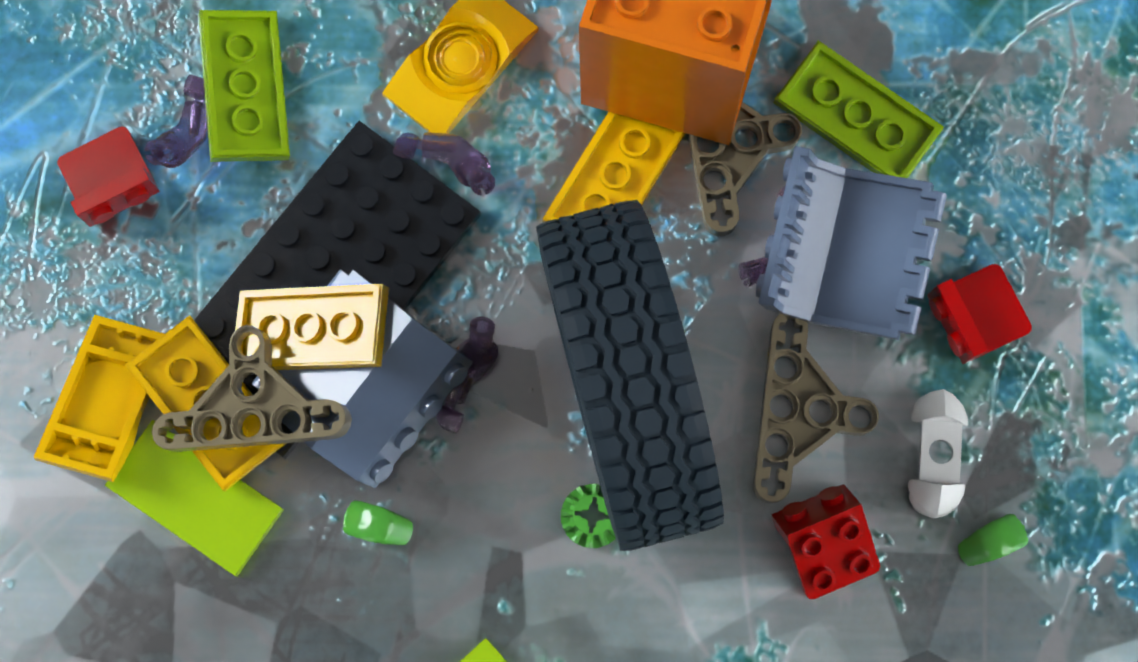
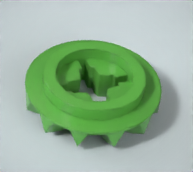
M597 483L582 485L573 490L566 497L561 509V523L566 535L574 543L586 548H600L616 539L610 519L598 520L596 527L593 528V533H589L590 526H588V520L575 515V512L588 511L593 499H597L598 512L608 516L601 487Z

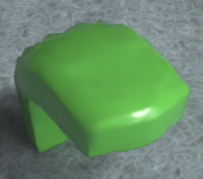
M354 500L350 503L344 514L343 531L347 535L369 542L386 545H406L412 536L413 523L388 509Z
M1014 514L1000 517L979 528L959 543L958 553L960 558L968 566H974L1007 556L1028 544L1025 526Z

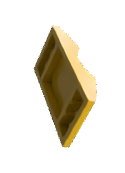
M458 0L449 9L429 38L408 55L382 92V95L437 140L442 142L538 32L539 27L505 0Z
M94 315L33 458L35 461L114 482L134 446L140 419L150 399L149 395L125 364L158 340L164 333Z

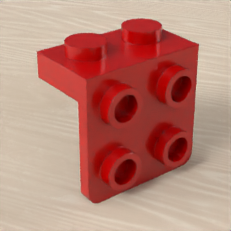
M122 126L60 156L57 161L75 198L70 203L76 215L89 227L104 223L115 214L131 206L142 204L151 196L160 192L131 133Z
M991 264L954 282L952 279H949L937 285L927 294L933 315L938 321H941L947 333L949 346L953 353L960 358L963 365L1026 336L1032 330V325L1002 267L998 264Z
M844 484L825 488L814 497L802 502H792L782 510L771 514L775 528L789 546L803 591L809 599L819 598L879 571L880 562L862 504Z

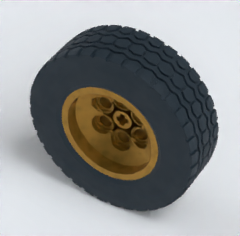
M638 200L623 201L614 205H606L599 209L595 208L546 221L536 226L541 259L604 502L620 551H632L657 543L660 544L682 538L684 535L689 536L712 530L722 525L724 522V508L719 484L720 480L696 373L668 274L653 230L641 203Z

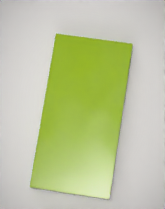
M199 10L198 20L210 162L289 160L290 149L277 11Z
M819 40L773 101L776 106L786 113L794 115L802 124L871 172L902 178L909 177L944 128L940 123Z
M152 419L134 444L114 482L107 481L105 486L225 570L238 577L284 509L242 480H239L228 490L223 491L192 451H169L155 443L152 429L156 421ZM167 431L166 436L171 439L174 438L175 434Z

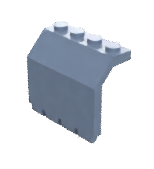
M795 146L792 158L788 157L784 165L783 180L787 182L784 194L777 198L774 208V219L777 220L774 235H769L765 246V258L768 259L765 274H760L757 281L756 297L759 298L758 303L767 310L813 324L898 341L900 333L915 335L922 307L907 304L908 298L924 299L930 268L916 265L917 259L932 261L939 229L925 226L926 221L941 222L947 194L933 191L934 185L932 182L844 168L818 159L809 148Z
M340 269L327 286L372 283L355 270H352L348 275ZM388 297L382 367L277 371L310 401L330 399L347 407L351 413L352 421L351 427L345 435L337 439L306 441L304 443L356 481L376 488L379 483L385 481L393 471V465L403 452L415 444L418 433L427 421L439 413L443 406V401L452 389L464 381L473 361L419 323ZM257 376L252 385L259 390L260 379ZM330 409L328 417L315 418L311 416L312 423H323L332 429V422L339 421V415L333 413ZM295 411L287 413L282 419V423L293 433L300 426V416Z

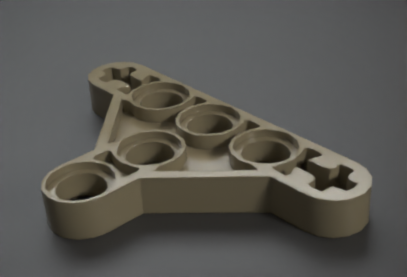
M742 102L730 145L719 143V148L712 153L701 151L697 145V140L700 137L688 134L703 223L711 234L726 236L735 230L739 221L737 194L767 154L791 150L797 145L802 134V125L794 115L778 113L762 116ZM786 123L793 128L794 138L787 142L780 141L774 136L773 128L777 124ZM741 129H749L755 133L757 142L751 147L740 146L735 139V134ZM711 171L720 172L725 178V186L718 190H712L705 185L704 176ZM728 195L729 199L723 198L721 204L723 213L731 215V218L727 220L726 226H720L718 220L711 219L717 211L716 200L708 203L707 199H719Z
M779 314L775 318L770 330L753 478V491L756 497L768 504L777 503L789 494L793 466L833 435L838 433L862 436L872 431L879 420V412L875 404L864 398L843 396L807 351V321ZM787 320H792L793 327L800 330V333H795L792 336L790 348L798 347V352L791 349L776 350V344L781 347L785 344L786 333L783 330H779V326H784ZM781 357L791 359L796 366L795 375L791 378L778 376L774 370L775 361ZM776 396L786 397L791 403V413L786 417L775 416L770 410L772 398ZM822 401L829 406L831 416L828 421L819 423L811 418L809 408L813 402ZM860 406L869 412L870 422L867 427L858 428L851 424L849 412L853 407ZM780 435L786 440L787 451L784 455L775 457L767 452L765 442L769 436ZM763 460L771 464H786L785 470L782 468L776 470L775 479L776 482L782 483V489L776 490L774 496L768 495V488L761 487V481L769 479L771 467H762Z
M245 325L234 331L230 338L229 366L189 411L171 412L161 415L153 425L152 435L153 440L158 446L174 452L331 440L340 438L348 432L351 427L352 418L347 407L335 400L310 401L272 366V345L269 336L254 326ZM249 335H257L260 341L259 349L253 355L245 356L241 349L243 340ZM249 375H257L260 379L258 392L252 396H245L242 392V382ZM330 409L333 413L339 415V421L332 422V429L323 423H312L311 416L315 418L328 417ZM295 411L300 416V426L294 433L286 434L282 430V419L287 413ZM257 415L261 421L260 430L256 435L246 437L242 430L243 422L248 416ZM218 418L222 426L221 433L217 438L207 440L203 433L204 425L208 420ZM174 426L183 429H191L192 435L177 434L171 439L166 436V433L172 430Z

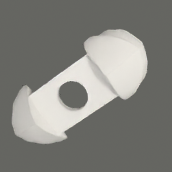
M944 389L929 392L919 398L914 405V411L911 416L912 421L921 423L919 474L918 479H910L908 481L909 500L915 511L930 518L943 517L954 511L965 492V484L960 483L962 427L968 426V417L961 402L952 393ZM934 441H944L951 447L952 456L947 463L939 464L931 459L929 448Z

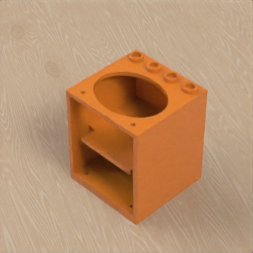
M587 0L579 24L581 104L730 145L772 0Z

